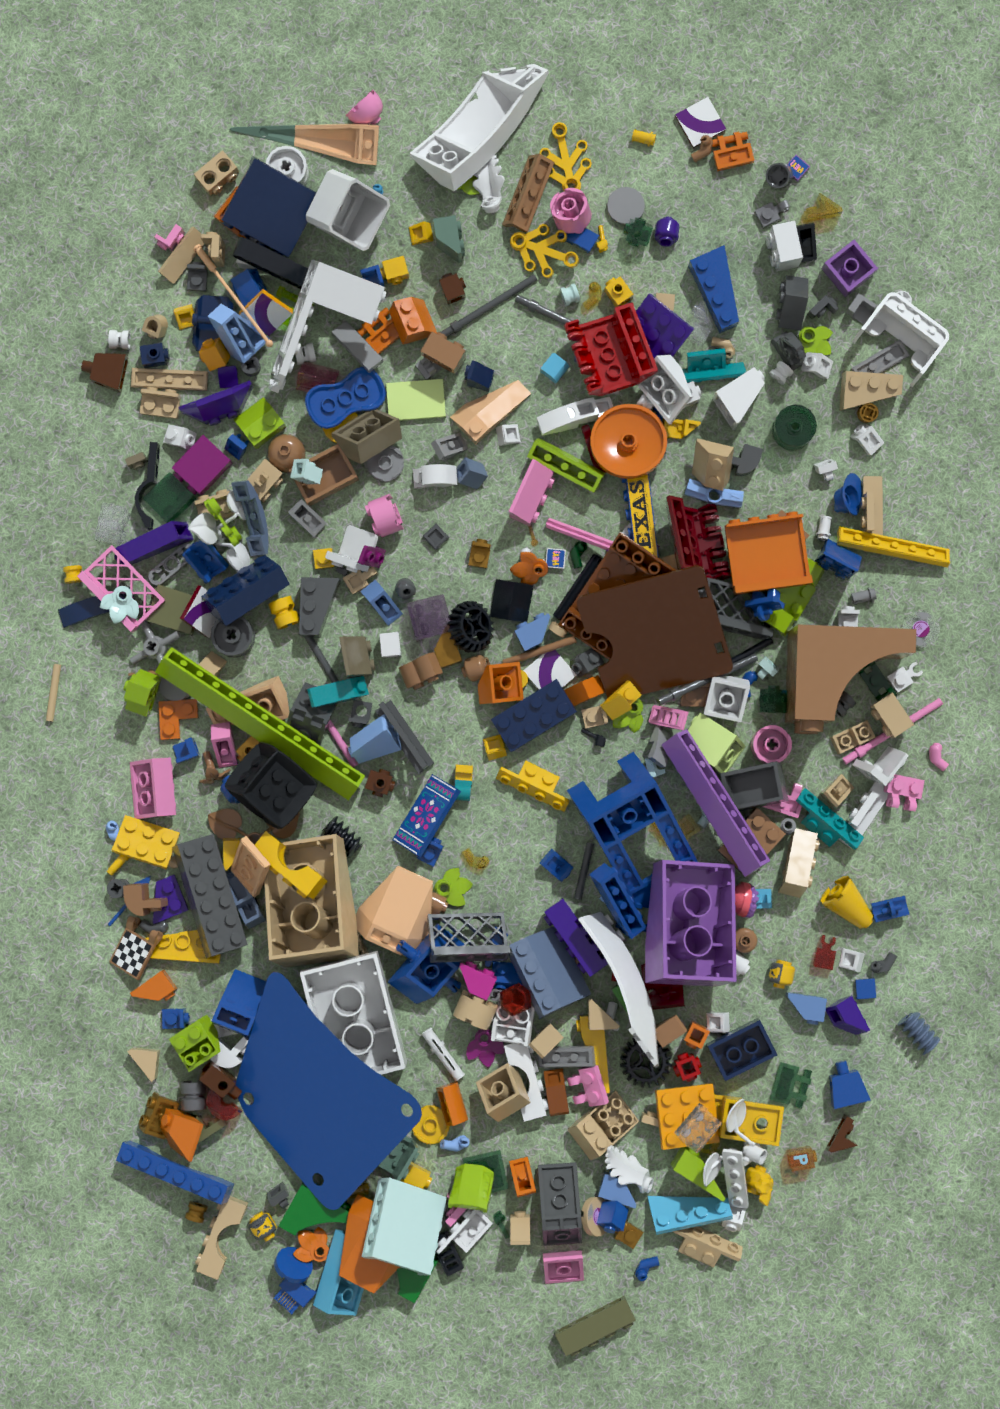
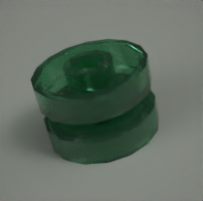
M796 404L787 406L779 412L773 422L771 430L773 439L778 446L785 450H800L808 445L815 435L817 428L816 418L811 410L805 406ZM792 425H795L797 430H794Z

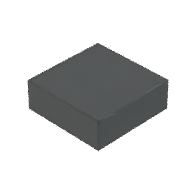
M437 523L422 536L435 551L449 539V536Z

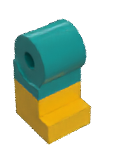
M456 765L455 788L461 791L456 800L470 801L473 766Z

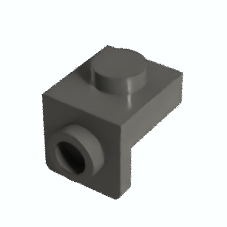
M593 648L570 661L573 671L579 678L604 663L599 653Z

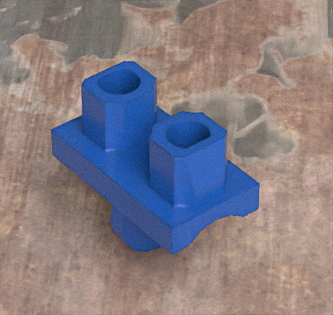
M774 588L768 589L767 597H765L764 593L757 591L752 593L751 600L745 601V607H750L754 612V616L758 617L760 621H767L773 611L784 609L785 603L780 601V592Z
M905 896L870 903L875 922L910 915Z

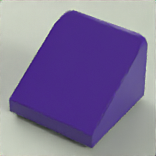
M226 366L217 369L220 388H231L239 385L238 368L236 366Z

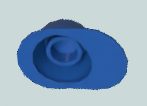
M855 473L847 475L844 485L835 491V512L851 513L852 515L859 513L861 497H863L860 478Z

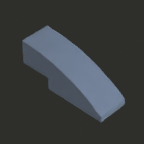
M231 870L226 871L235 905L244 924L251 929L266 921L256 898L248 892Z

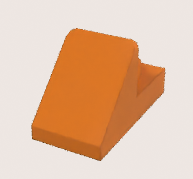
M528 1157L509 1161L517 1197L536 1193Z

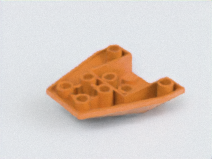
M357 1194L348 1212L339 1276L374 1294L393 1275L399 1266L377 1259L362 1257L374 1201Z

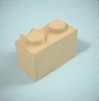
M264 459L247 480L254 487L260 501L264 503L270 497L269 491L272 487L277 488L283 481L281 478L283 473Z
M893 692L870 706L872 708V716L875 720H880L883 725L881 728L887 737L895 738L914 725Z

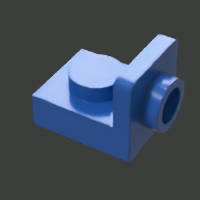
M433 837L421 857L417 856V859L434 867L444 847L441 845L442 841Z
M186 1008L162 1009V1029H185L186 1024H189L190 1015L186 1013Z

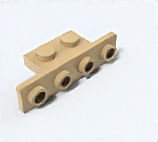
M864 476L863 497H861L860 501L861 509H863L861 528H863L864 532L883 535L882 476Z
M699 1226L673 1231V1233L684 1237L678 1252L713 1268L721 1254L738 1262L741 1259L742 1246L706 1231Z

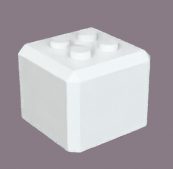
M332 169L327 171L306 213V220L339 241L365 251L369 249L390 207V201L387 197L361 181Z

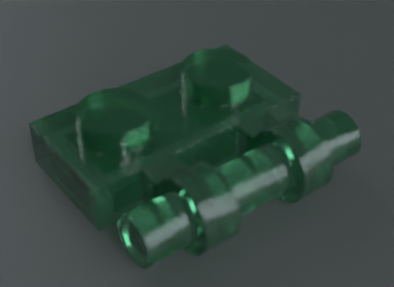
M780 1062L770 1100L789 1105L791 1098H795V1107L802 1109L803 1103L807 1099L808 1085H811L812 1079L810 1077L812 1071L805 1069L803 1076L798 1075V1066ZM796 1081L801 1082L798 1093L793 1092Z

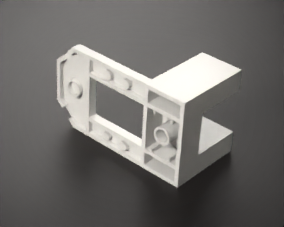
M311 260L273 366L272 374H274V380L270 379L268 388L276 393L280 389L283 390L286 383V375L292 372L294 366L293 356L298 354L301 344L298 343L300 336L305 335L308 327L305 322L307 317L311 318L314 310L313 302L372 324L378 318L380 310H377L379 303H383L385 299V287L319 261Z

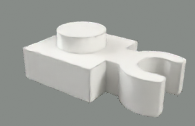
M917 662L910 664L907 671L904 667H901L887 676L896 693L914 683L911 677H918L923 673L922 670L918 673L913 671V667L917 665Z

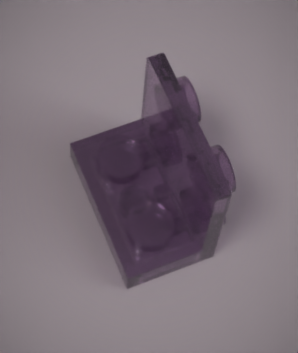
M443 594L406 603L416 642L448 633L447 631L450 629V626L446 623L450 621L447 617L449 612Z

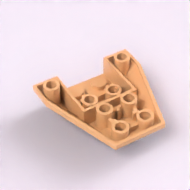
M397 866L358 908L356 913L357 931L365 940L399 955L403 954L398 952L396 947L398 944L402 946L400 943L402 940L416 949L429 934L427 915L432 912L433 881Z

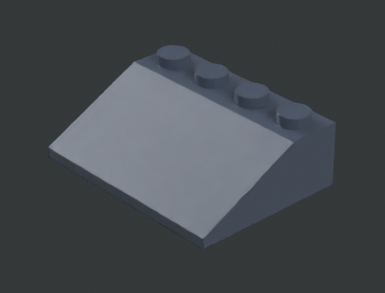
M554 926L510 944L511 953L509 958L539 1019L591 995L574 958L566 950L568 947L566 942H560L555 935L557 930Z

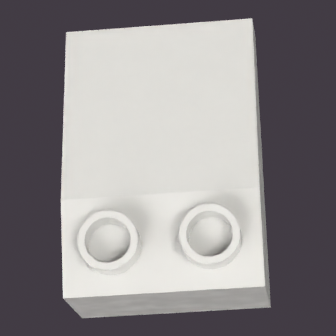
M378 951L301 970L300 976L308 1007L355 1056L380 1075L406 1068L407 1058Z

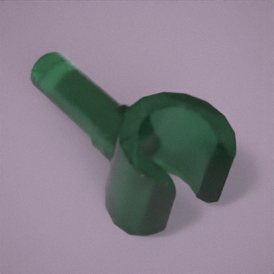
M499 1210L493 1215V1219L501 1229L505 1239L510 1236L502 1223L507 1218Z

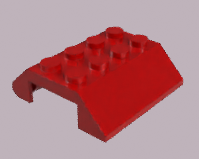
M633 302L615 307L614 314L580 325L578 319L564 324L568 339L579 341L574 343L571 348L574 351L573 353L581 374L591 375L584 379L589 395L604 396L638 385L658 372Z

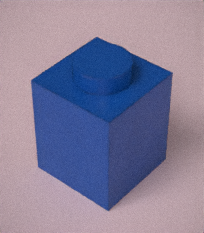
M603 1201L597 1224L604 1228L603 1230L607 1233L624 1231L629 1209L618 1201Z

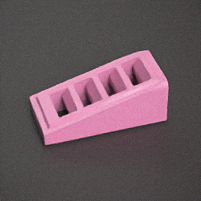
M653 705L649 723L659 725L660 727L684 730L688 712Z

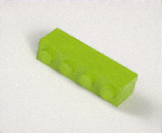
M541 438L534 441L527 455V458L538 461L550 470L593 493L598 490L606 474Z

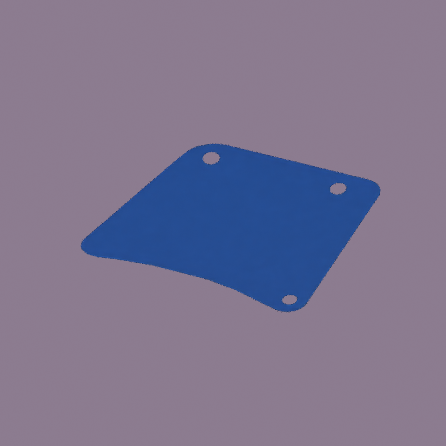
M277 972L269 975L235 1084L242 1090L238 1100L245 1115L314 1196L326 1208L336 1210L340 1208L417 1125L422 1115L421 1107L417 1099L375 1072L355 1056L315 1016L287 978ZM245 1093L253 1095L254 1102L252 1105L245 1103L243 1099ZM403 1104H409L412 1107L413 1114L410 1117L403 1115L401 1111ZM315 1173H319L323 1177L324 1182L321 1186L316 1185L313 1181Z

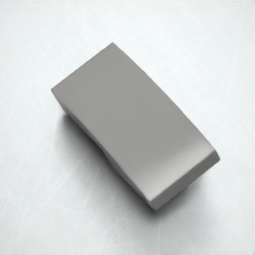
M656 725L649 740L653 745L648 759L662 768L666 767L669 758L662 744L669 740L671 735L659 725Z

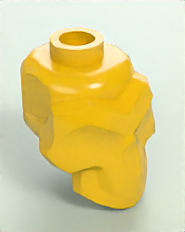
M756 1164L755 1168L749 1167L745 1174L747 1192L759 1195V1201L763 1205L768 1206L774 1181L770 1174L766 1172L767 1168Z

